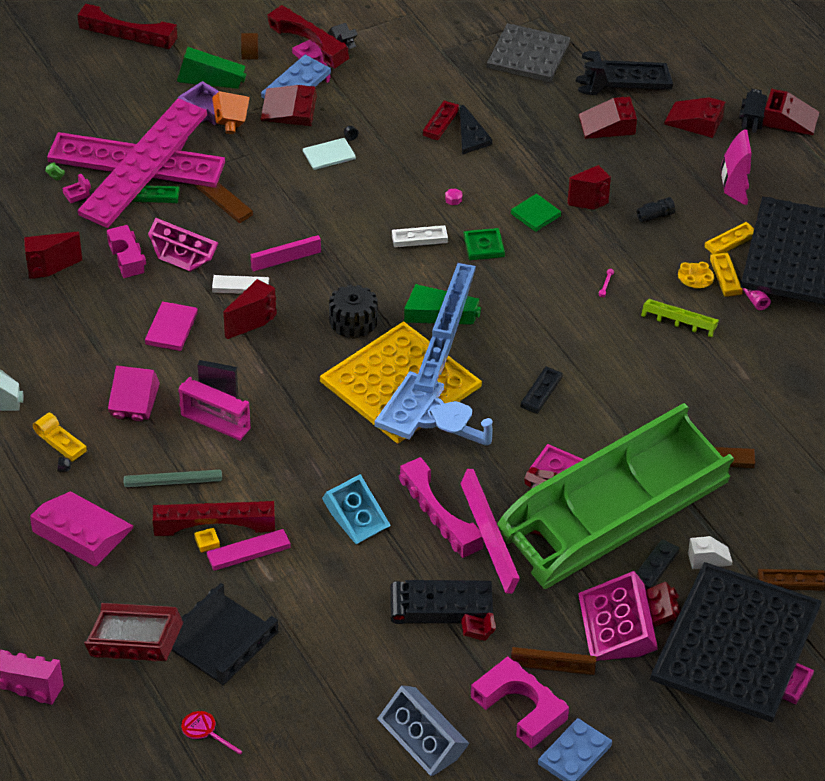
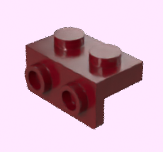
M666 581L647 589L646 595L653 627L671 620L676 622L681 612V608L676 600L679 598L674 587L671 588Z

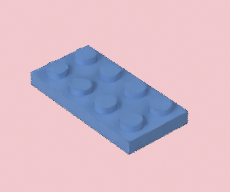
M305 54L267 88L291 85L316 87L331 73V68ZM266 89L261 92L263 99L265 98Z

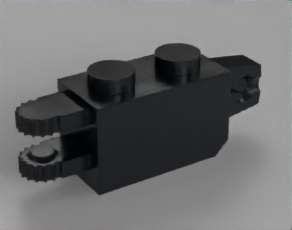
M751 89L750 92H747L746 99L743 98L739 116V119L742 120V131L747 128H752L753 133H756L757 129L762 130L767 96L762 94L760 89Z

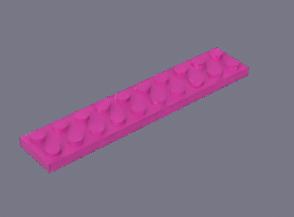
M178 98L78 209V215L108 228L207 116V110Z
M58 132L47 159L48 162L112 172L136 144ZM176 150L152 178L216 188L225 164V157Z

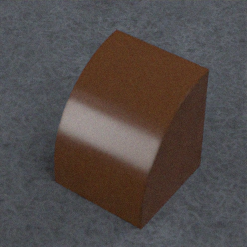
M241 33L242 59H258V33Z

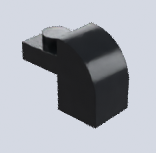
M347 23L331 27L328 31L329 35L345 43L348 49L356 47L354 39L358 35L356 29L349 31Z

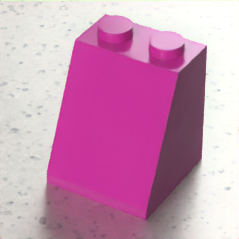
M116 366L108 410L114 418L124 419V417H130L135 421L149 420L160 384L155 371Z

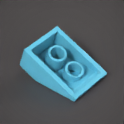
M361 474L327 491L322 498L331 515L355 544L391 526Z

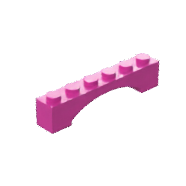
M419 457L401 465L399 475L401 484L406 486L411 497L419 502L422 511L427 512L431 522L438 526L442 536L451 543L453 550L464 558L483 549L484 539L473 522L470 524L451 515L434 497L429 487V483H431V469L424 460Z

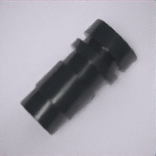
M667 197L663 200H658L657 203L653 201L643 204V207L637 208L636 211L639 221L643 222L658 218L659 216L665 217L675 214L676 209L673 199Z

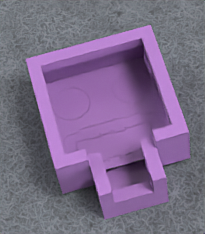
M202 81L178 97L207 110V116L202 120V123L208 120L214 125L217 124L212 97L219 92L218 90Z

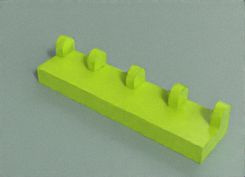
M651 299L644 303L641 313L642 317H645L647 312L657 314V321L659 322L662 321L663 317L676 320L675 327H679L680 322L693 325L692 332L695 333L698 327L709 330L708 337L713 336L719 322L718 319Z

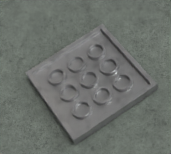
M507 23L487 62V68L551 82L570 43V37Z

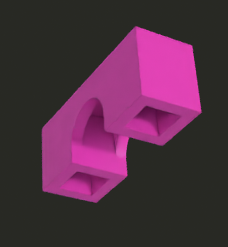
M128 225L108 229V244L113 255L117 254L118 267L123 278L145 273L144 265H146V259L144 254H140L141 248L139 243L135 242L134 232L130 231Z

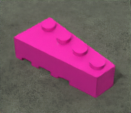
M0 650V689H7L20 696H27L40 703L45 702L52 705L64 686L60 660L53 659L51 662L45 661L44 657L36 656L35 659H31L23 653H18L14 656L9 651Z

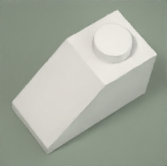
M711 536L690 538L688 556L692 569H701L704 562L719 567L732 565L729 549L724 544Z

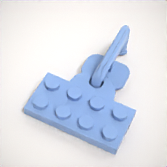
M411 371L375 420V427L410 440L418 427L426 429L438 426L441 430L454 433L486 446L492 442V419L487 418L481 422L484 432L466 426L472 416V409L468 405L457 401L444 403L438 397L444 390V384L438 381L433 393L414 390V383L418 374Z

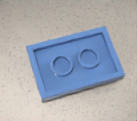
M577 718L538 759V765L562 781H579L612 746V740Z

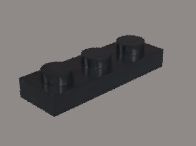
M663 539L658 543L636 572L644 583L645 590L654 587L678 555L680 547Z

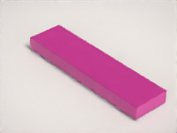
M317 235L250 254L251 268L253 271L320 253L321 239Z
M284 529L207 551V557L213 571L288 549L290 548V542Z

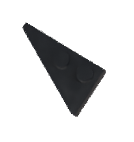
M461 105L462 154L464 155L492 145L493 139L464 105Z

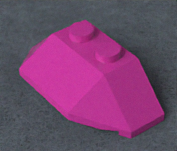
M155 218L148 233L158 259L189 272L210 261L218 246L216 241Z

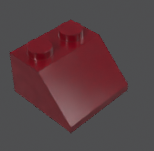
M597 165L569 177L567 204L593 210L608 204L611 176Z

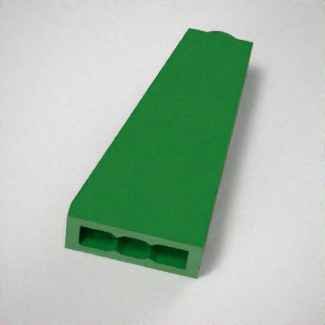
M187 47L177 82L199 84L203 81L210 86L238 89L240 82L244 83L246 73H244L245 66Z
M415 284L404 308V322L435 323L447 291ZM467 296L459 324H474L476 317H480L482 308L479 307L478 298Z

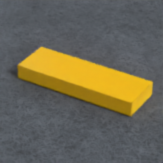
M745 222L705 242V248L712 254L725 253L751 240L754 228Z
M729 254L710 255V261L724 297L742 295L743 290Z

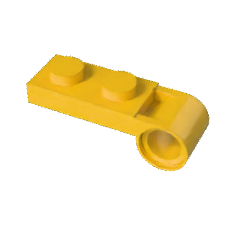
M47 413L33 423L35 432L72 462L87 452L86 445L59 426L57 418L52 413Z

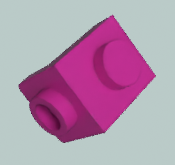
M79 174L78 183L62 188L63 194L70 204L90 197V182L82 174Z

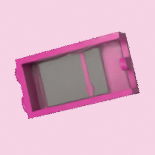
M189 377L180 385L178 392L182 416L240 441L250 430L248 401L242 402L240 399L237 400L236 397L192 380V377Z

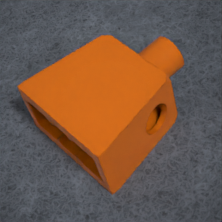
M219 91L212 97L216 123L225 125L226 134H235L236 127H240L245 122L249 97Z

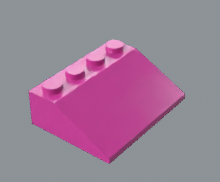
M71 491L43 503L30 515L32 532L95 567L134 528L130 523Z
M635 571L578 593L590 656H597L596 661L640 657L658 650L645 585Z

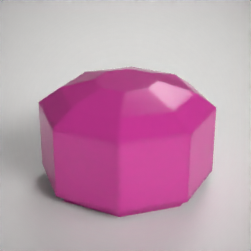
M449 189L445 192L446 203L450 205L460 204L462 202V191Z

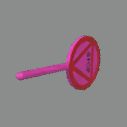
M196 711L188 714L183 719L181 728L187 737L202 739L210 735L236 753L242 754L240 749L213 733L216 722L210 713Z

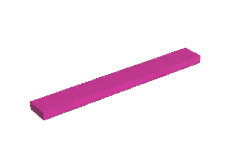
M467 469L460 484L505 593L512 594L520 579L475 471L474 469Z

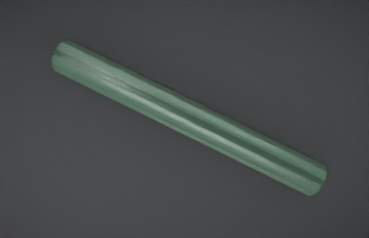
M220 469L124 476L125 487L222 481V471Z

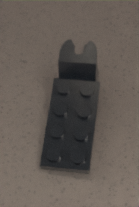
M587 51L582 54L581 58L590 60V62L584 64V67L587 69L585 70V75L577 76L575 82L587 85L578 87L580 93L587 95H597L605 86L661 90L672 89L673 87L667 63L602 60L599 51Z

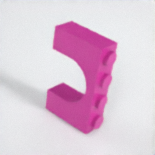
M506 657L471 685V698L485 710L508 694H522L534 701L536 708L517 723L516 736L531 749L568 720L569 707L566 702L557 698L548 687L540 684L532 674H528L518 662L511 660L509 657Z

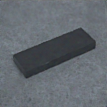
M546 366L522 400L520 407L538 414L562 379L563 373Z

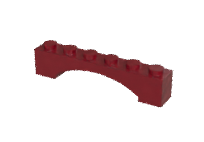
M85 4L77 15L78 26L81 29L170 49L178 38L176 24L163 21L156 24L125 22L101 11V7Z
M280 5L267 14L271 29L279 34L291 33L311 40L321 49L323 62L332 68H337L349 59V49L345 43L338 41L334 36L327 34L323 29H319L312 22H308L291 9Z
M274 501L153 505L152 521L154 536H174V533L179 530L204 524H232L253 529L255 533L274 532Z

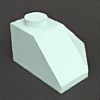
M0 370V411H19L20 403H23L24 399L23 391H20L18 382Z

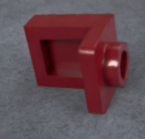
M490 612L484 619L467 614L461 619L463 636L486 641L496 629L494 615Z

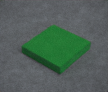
M535 194L512 208L511 214L536 232L559 218L561 211L538 194Z
M499 228L463 231L469 260L505 257Z

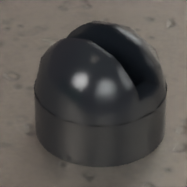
M350 125L345 127L343 131L344 136L350 141L355 140L359 134L358 130Z
M59 456L57 472L69 471L72 464L71 460L65 456Z

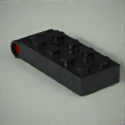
M405 580V583L401 581L393 582L390 585L391 621L395 624L462 623L461 619L465 614L484 619L489 612L493 613L492 581Z

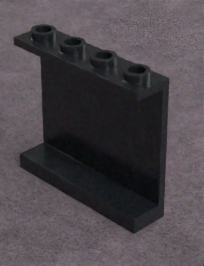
M220 583L216 588L211 589L202 601L197 602L188 614L182 616L183 625L171 651L224 686L279 633L278 619L271 616L266 621L262 620L225 596L224 584Z

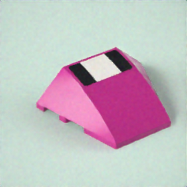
M747 130L741 131L732 141L721 165L724 193L744 205H748L746 190L749 189L747 174H750L751 148Z

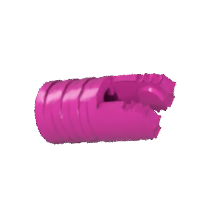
M742 288L757 310H764L770 305L771 300L765 292Z

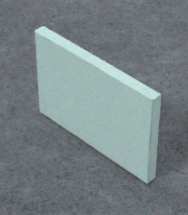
M345 138L303 148V152L313 170L356 159Z

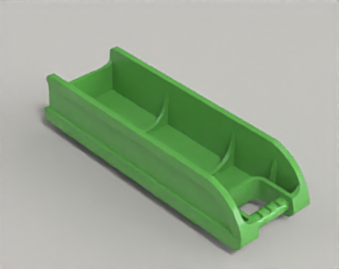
M685 403L532 488L504 513L497 523L503 540L506 544L512 542L534 567L531 574L544 589L553 586L728 483L730 475L727 472L730 464L734 461L731 454L725 457L720 455L691 422L687 415L689 407ZM534 530L539 531L556 553L543 559L525 538V535Z

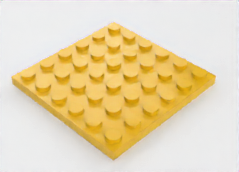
M403 321L322 374L320 382L375 425L376 418L410 371L418 374L430 341ZM450 356L447 357L442 374L439 375L437 380L444 384V390L438 398L444 403L460 402L482 387V381ZM380 429L397 444L406 439Z

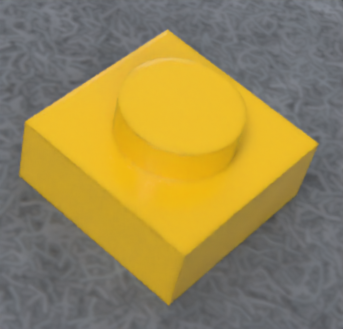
M214 528L194 533L201 553L220 548V542Z

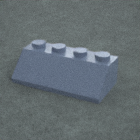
M401 685L377 718L430 776H434L457 761L469 745V742L416 687Z

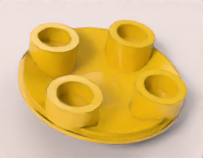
M685 262L680 265L678 277L685 285L693 288H705L713 283L714 274L706 262Z

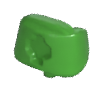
M55 162L46 167V172L49 176L57 181L65 174V171L55 165Z

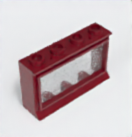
M101 603V612L88 640L84 644L90 656L95 658L104 657L166 662L183 625V621L176 607Z

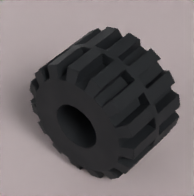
M347 285L345 288L343 286L339 287L338 291L334 290L329 298V324H331L332 330H336V333L339 335L345 334V337L349 338L350 336L355 338L360 337V335L366 336L369 334V331L372 332L378 322V299L376 294L370 292L371 289L367 287L362 288V285Z

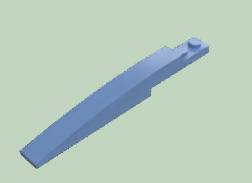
M457 264L433 327L432 338L415 380L414 390L433 393L439 375L442 374L476 266Z

